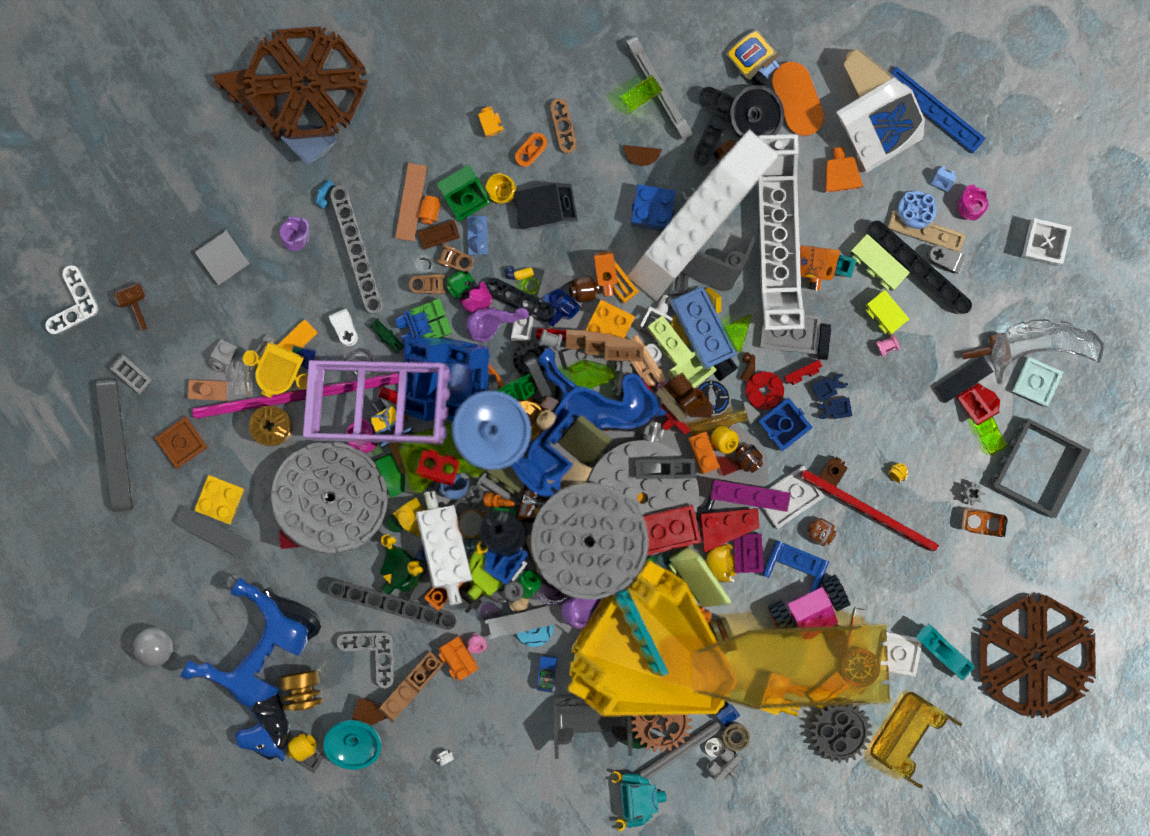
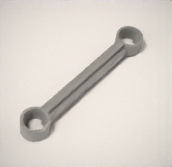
M633 36L626 40L629 51L638 62L680 138L685 140L693 135L689 125L680 114L648 59L639 39Z

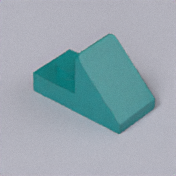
M839 255L834 274L851 278L857 259Z

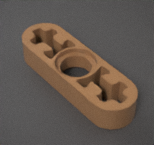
M555 99L551 103V113L559 147L563 153L571 154L576 150L577 143L568 105L563 99ZM556 103H560L561 106L564 105L565 108L562 109L563 116L567 114V117H561L556 120L555 117H559L558 110H554ZM561 121H566L569 124V129L565 132L558 129V124ZM571 133L572 136H568V139L574 145L571 146L570 150H567L566 147L562 146L565 144V138H560V135Z

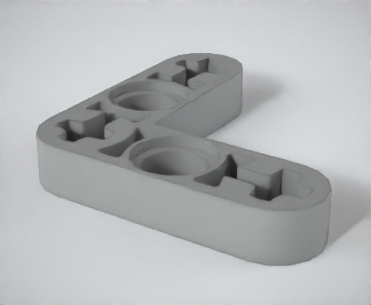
M345 633L338 637L337 646L342 651L375 650L376 681L378 686L389 688L393 684V638L389 633ZM353 636H357V648H354V644H348L347 648H345L344 644L340 643V641L344 640V637L351 641L354 640ZM367 636L370 639L368 647L360 645L361 637ZM382 636L389 639V643H386V649H390V652L384 651L379 653V649H383V644L379 643ZM382 655H387L390 658V663L386 666L381 665L379 662V658ZM379 668H391V672L387 671V677L391 679L387 682V685L380 681V678L383 677V671L379 672Z

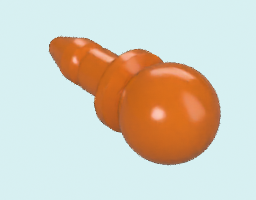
M492 492L484 494L482 498L483 504L486 507L498 508L500 505L509 507L515 504L510 499L501 498L499 494Z

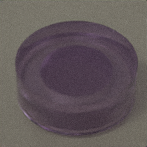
M489 602L482 606L480 614L483 620L498 617L500 610L495 603Z

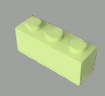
M868 234L850 252L852 254L851 258L857 259L856 263L859 265L862 263L866 267L865 271L873 278L876 276L880 279V285L886 290H895L910 273Z

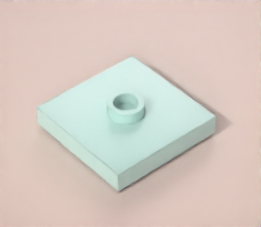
M1028 356L1012 392L1048 407L1063 372Z

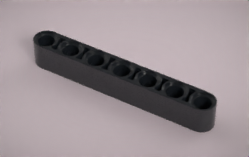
M876 220L867 226L866 233L953 312L958 315L970 312L972 309L971 300L883 222ZM872 225L880 227L881 232L879 235L871 232ZM887 238L894 239V247L890 248L886 245L885 241ZM902 250H906L909 253L908 260L901 259L900 252ZM916 263L923 265L924 270L922 273L915 271L914 266ZM932 275L938 279L936 286L929 283V277ZM945 288H949L952 291L951 298H946L943 295ZM959 301L966 303L967 308L965 311L958 309Z

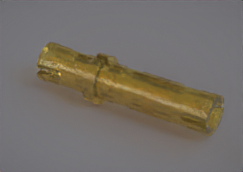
M745 409L729 414L726 412L722 416L692 423L689 426L693 436L714 430L720 426H727L729 428L732 427V424L748 421Z

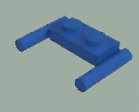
M776 540L762 576L770 578L776 561H779L815 576L809 591L811 593L819 589L830 562Z

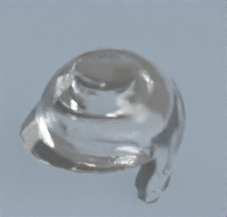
M359 347L347 354L344 361L377 362V359L370 350ZM345 371L352 380L358 381V371ZM366 371L365 379L373 377L376 371Z

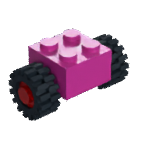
M836 574L822 580V588L788 603L789 612L782 600L768 606L772 619L783 638L797 631L794 622L803 639L814 637L818 632L830 629L838 623L834 609L840 611L851 604Z

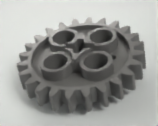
M841 700L840 705L833 701L832 707L826 703V710L820 707L821 714H814L817 721L811 720L815 727L809 728V730L815 734L811 735L810 738L816 740L812 745L814 747L819 746L817 752H823V758L830 755L829 760L831 762L837 758V762L840 763L841 759L844 758L846 763H848L850 756L853 760H856L855 754L857 753L862 756L861 748L867 750L864 744L871 743L867 736L872 735V732L867 731V729L872 727L871 724H866L869 717H863L865 714L864 710L858 712V705L852 708V702L850 701L847 706H845L844 700ZM840 714H846L844 722L840 723L837 721V717ZM825 727H832V732L829 735L823 734ZM839 728L844 731L843 735L837 731ZM853 728H858V735L855 737L850 736V731ZM834 738L831 743H828L829 739ZM838 741H844L845 745L842 749L835 748Z

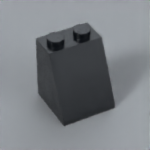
M553 183L514 192V203L518 210L517 221L521 230H533L578 222L572 184Z

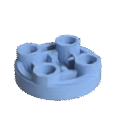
M907 192L898 205V215L901 221L914 229H922L929 226L937 213L935 199L932 195L924 192Z

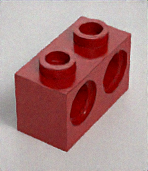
M427 449V451L422 452L416 476L453 487L460 461H457V458L454 456H440L437 451ZM432 460L435 465L432 468H426L424 462ZM445 465H450L453 468V472L446 474L442 468Z

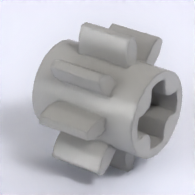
M650 422L646 428H641L640 433L644 434V440L657 442L658 438L663 439L665 430L661 429V424L656 422Z
M971 482L969 487L966 484L963 485L965 490L960 492V494L965 496L963 502L970 500V505H974V501L982 502L980 497L985 495V493L980 491L982 485L975 487V482ZM969 490H976L974 493L976 497H969Z

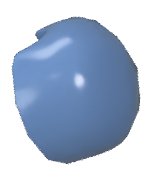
M461 473L456 474L453 487L440 483L439 490L446 498L451 500L460 499L467 493L469 479H464Z

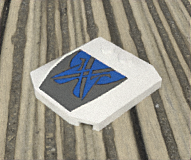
M895 77L836 112L857 153L856 157L865 173L923 139L925 119L914 93L907 85L901 83Z

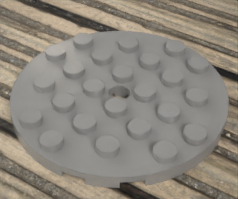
M636 440L620 444L609 450L598 460L588 477L587 483L604 484L624 493L635 503L642 516L688 505L694 506L695 516H697L699 487L696 478L636 479L637 459H684L677 451L662 443ZM644 492L647 495V500L641 504L638 502L637 496Z
M318 442L307 445L297 452L295 451L282 463L273 481L271 506L279 527L294 543L316 553L339 554L360 547L377 532L387 509V487L376 464L363 452L343 443ZM330 493L334 495L335 500L326 502L325 494Z
M579 483L560 490L543 505L532 529V552L534 560L544 578L561 590V592L581 599H601L623 590L638 575L647 556L648 531L640 510L624 493L604 484ZM592 536L596 541L595 544L587 546L584 541L585 537Z

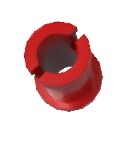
M382 386L379 398L393 402L396 406L398 392Z

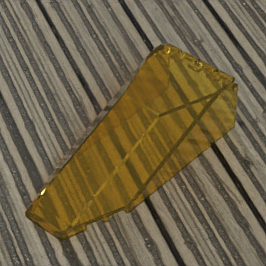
M887 624L748 630L691 652L693 692L752 709L891 703L889 684L882 685V681H889V667L880 663V661H888L887 646H880L879 642H887Z

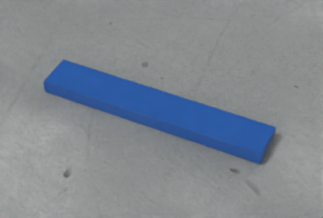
M897 66L891 72L898 81L907 85L913 91L921 112L972 154L986 139Z

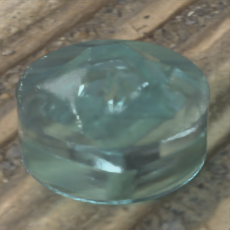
M664 551L655 554L654 563L663 569H668L670 564L668 553Z

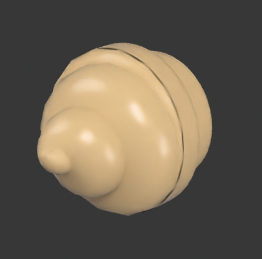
M520 598L516 602L509 601V606L515 614L524 612L528 607L529 599Z

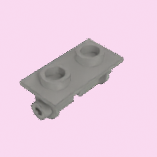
M614 361V375L610 386L611 395L624 396L622 385L624 376L632 374L633 365L630 361Z

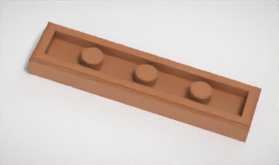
M408 163L396 239L415 242L427 166Z

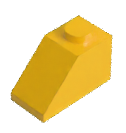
M414 498L393 514L405 530L421 538L416 513L426 510L418 499Z

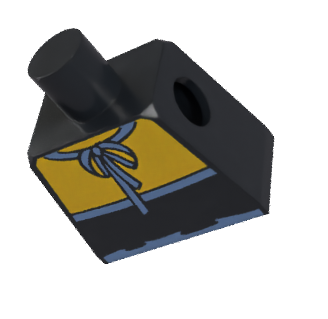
M381 399L371 404L376 415L370 418L375 435L395 436L397 409L394 405L386 408ZM405 418L403 420L402 436L414 430ZM378 442V443H379V445H380L381 448H384V447H386L387 445L391 444L392 442Z

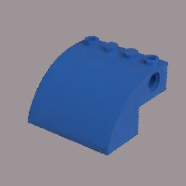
M405 338L404 363H438L449 367L451 378L447 384L449 400H446L448 420L454 421L458 409L467 399L478 393L488 391L489 348L453 339ZM407 372L404 414L424 421L435 420L439 373Z

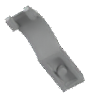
M564 602L512 615L486 619L485 624L488 623L490 629L488 638L502 637L563 623L565 621L561 610Z

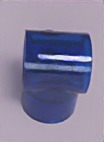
M555 289L549 294V304L557 310L549 322L550 326L553 327L562 317L570 320L579 312L580 305L563 290ZM560 297H563V302L561 304H557V300Z

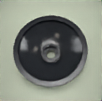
M761 85L748 86L739 91L733 98L729 111L730 122L740 138H743L749 130L758 137L777 135L784 121L783 104L779 96L770 88ZM751 111L754 113L753 118L750 117Z

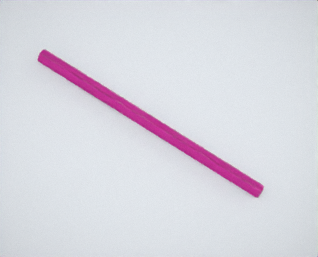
M399 374L366 378L364 389L398 384ZM358 380L323 386V397L357 391ZM307 389L274 394L271 398L263 396L194 408L192 413L193 417L197 419L306 400Z

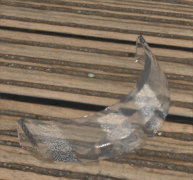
M1039 319L1015 324L1007 328L1004 334H1000L996 338L992 349V362L997 384H1002L1003 374L1007 366L1024 355L1042 351H1060L1080 355L1094 362H1101L1104 343L1094 332L1090 330L1086 332L1075 328L1071 323L1061 321V324L1051 323L1048 319Z

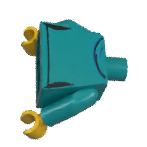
M619 771L612 772L619 775L617 781L611 780L613 783H618L621 780L624 782L620 783L623 818H617L615 823L622 822L623 827H617V830L623 831L626 826L632 828L645 825L653 817V814L659 811L658 803L666 802L667 796L665 791L657 792L656 785L651 784L647 778L639 774L624 773L622 775Z

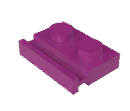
M745 534L734 539L735 573L764 572L763 534Z

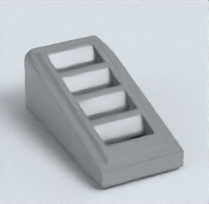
M124 354L110 367L115 374L138 394L152 381ZM125 361L127 364L119 371L118 367ZM131 366L133 369L125 377L123 374ZM135 372H138L139 374L131 382L129 379ZM141 377H143L144 380L142 381V383L138 387H136L135 384Z

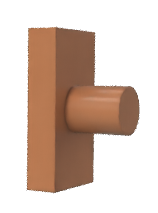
M189 380L188 399L227 401L228 382Z

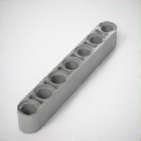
M336 186L331 190V199L362 300L368 312L378 314L383 308V302L350 195L344 187ZM344 191L345 197L342 200H336V192ZM343 209H349L351 211V214L348 218L344 219L341 217V211ZM349 227L356 228V234L353 237H349L346 234ZM355 245L362 247V252L359 255H353L352 248ZM362 263L368 267L367 271L363 274L359 273L357 269ZM366 282L373 283V289L370 292H365L363 289V285ZM377 300L379 307L376 310H370V301Z

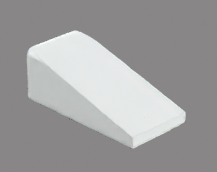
M523 303V306L530 309L534 304ZM529 316L528 319H519L513 322L512 343L523 344L530 342L533 317Z

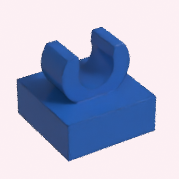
M727 701L724 702L726 708L722 711L719 710L717 717L725 727L741 716L736 708Z

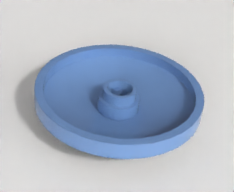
M486 391L470 397L460 406L454 417L452 433L455 446L465 460L482 469L496 470L513 464L523 455L529 444L531 429L527 413L518 401L505 393Z

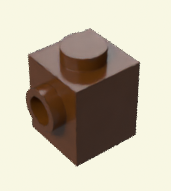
M838 457L835 459L829 458L818 477L836 487L848 469L844 466L846 462Z

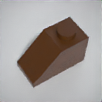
M360 697L352 720L361 721L372 726L387 717L378 710L382 705L381 703Z

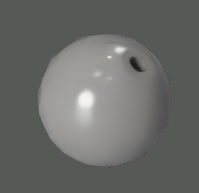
M151 627L141 631L133 644V652L136 659L147 667H158L165 664L173 651V643L169 634L160 628Z

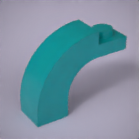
M930 623L922 628L916 636L918 641L962 681L975 668Z

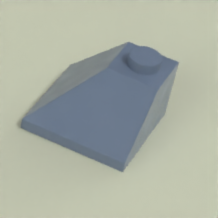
M313 125L298 126L300 130L321 129L323 127ZM290 132L287 139L284 138L285 134L281 137L307 165L326 155L338 141L335 136L290 140L292 132Z

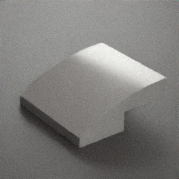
M227 230L195 251L218 285L250 264Z

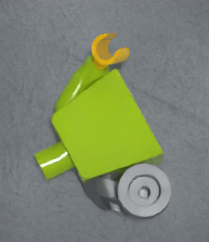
M480 540L477 549L468 561L472 578L468 582L472 587L466 594L474 601L481 594L496 603L507 602V600L510 602L520 600L524 593L522 585L517 582H510L504 589H500L505 584L485 571V554L489 548H482L480 545L482 540Z

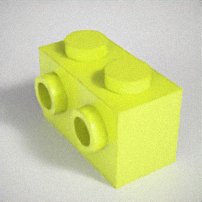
M883 290L865 305L867 307V314L872 319H877L880 323L878 327L884 334L888 332L891 335L909 320L886 290Z

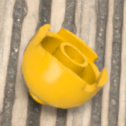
M723 544L710 550L707 554V559H704V563L718 582H734V579L731 577L736 575L735 554L730 552V549H733L731 544Z

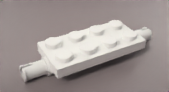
M436 491L431 493L425 492L424 497L428 510L417 512L416 517L433 588L444 587L447 590L450 606L462 603L458 590L459 584L471 581L472 578L455 507L453 505L441 508L438 506Z

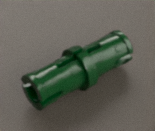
M378 318L369 326L381 338L382 343L385 342L395 354L399 352L395 344L400 349L405 346L393 335V331L388 330Z

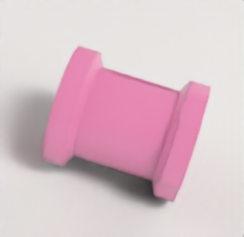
M894 334L888 339L876 342L882 357L891 351L900 350L899 343Z

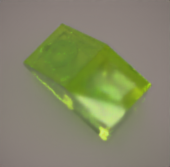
M651 75L623 94L620 100L632 115L658 96L663 89L654 76Z
M586 359L567 367L577 386L587 387L591 390L615 378L609 365Z

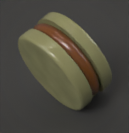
M721 617L716 622L715 620L711 621L710 625L713 635L723 655L731 652V649L732 652L737 650L736 642L727 619Z

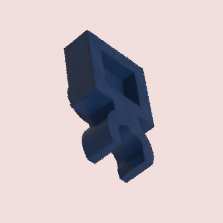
M843 374L836 375L833 381L827 377L812 385L820 403L838 394L836 388H845L848 383L843 385L838 383V379Z
M849 397L830 400L831 406L825 404L817 406V408H824L826 410L824 415L819 416L820 419L827 418L829 414H832L833 419L853 416Z

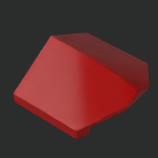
M980 383L956 396L967 416L977 426L1000 413V399L994 391L983 387Z

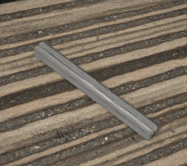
M717 721L713 722L685 741V743L679 745V748L673 749L640 771L639 775L647 779L651 778L720 732L722 727Z

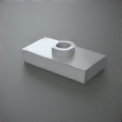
M570 349L562 352L568 371L604 359V355H585V349Z

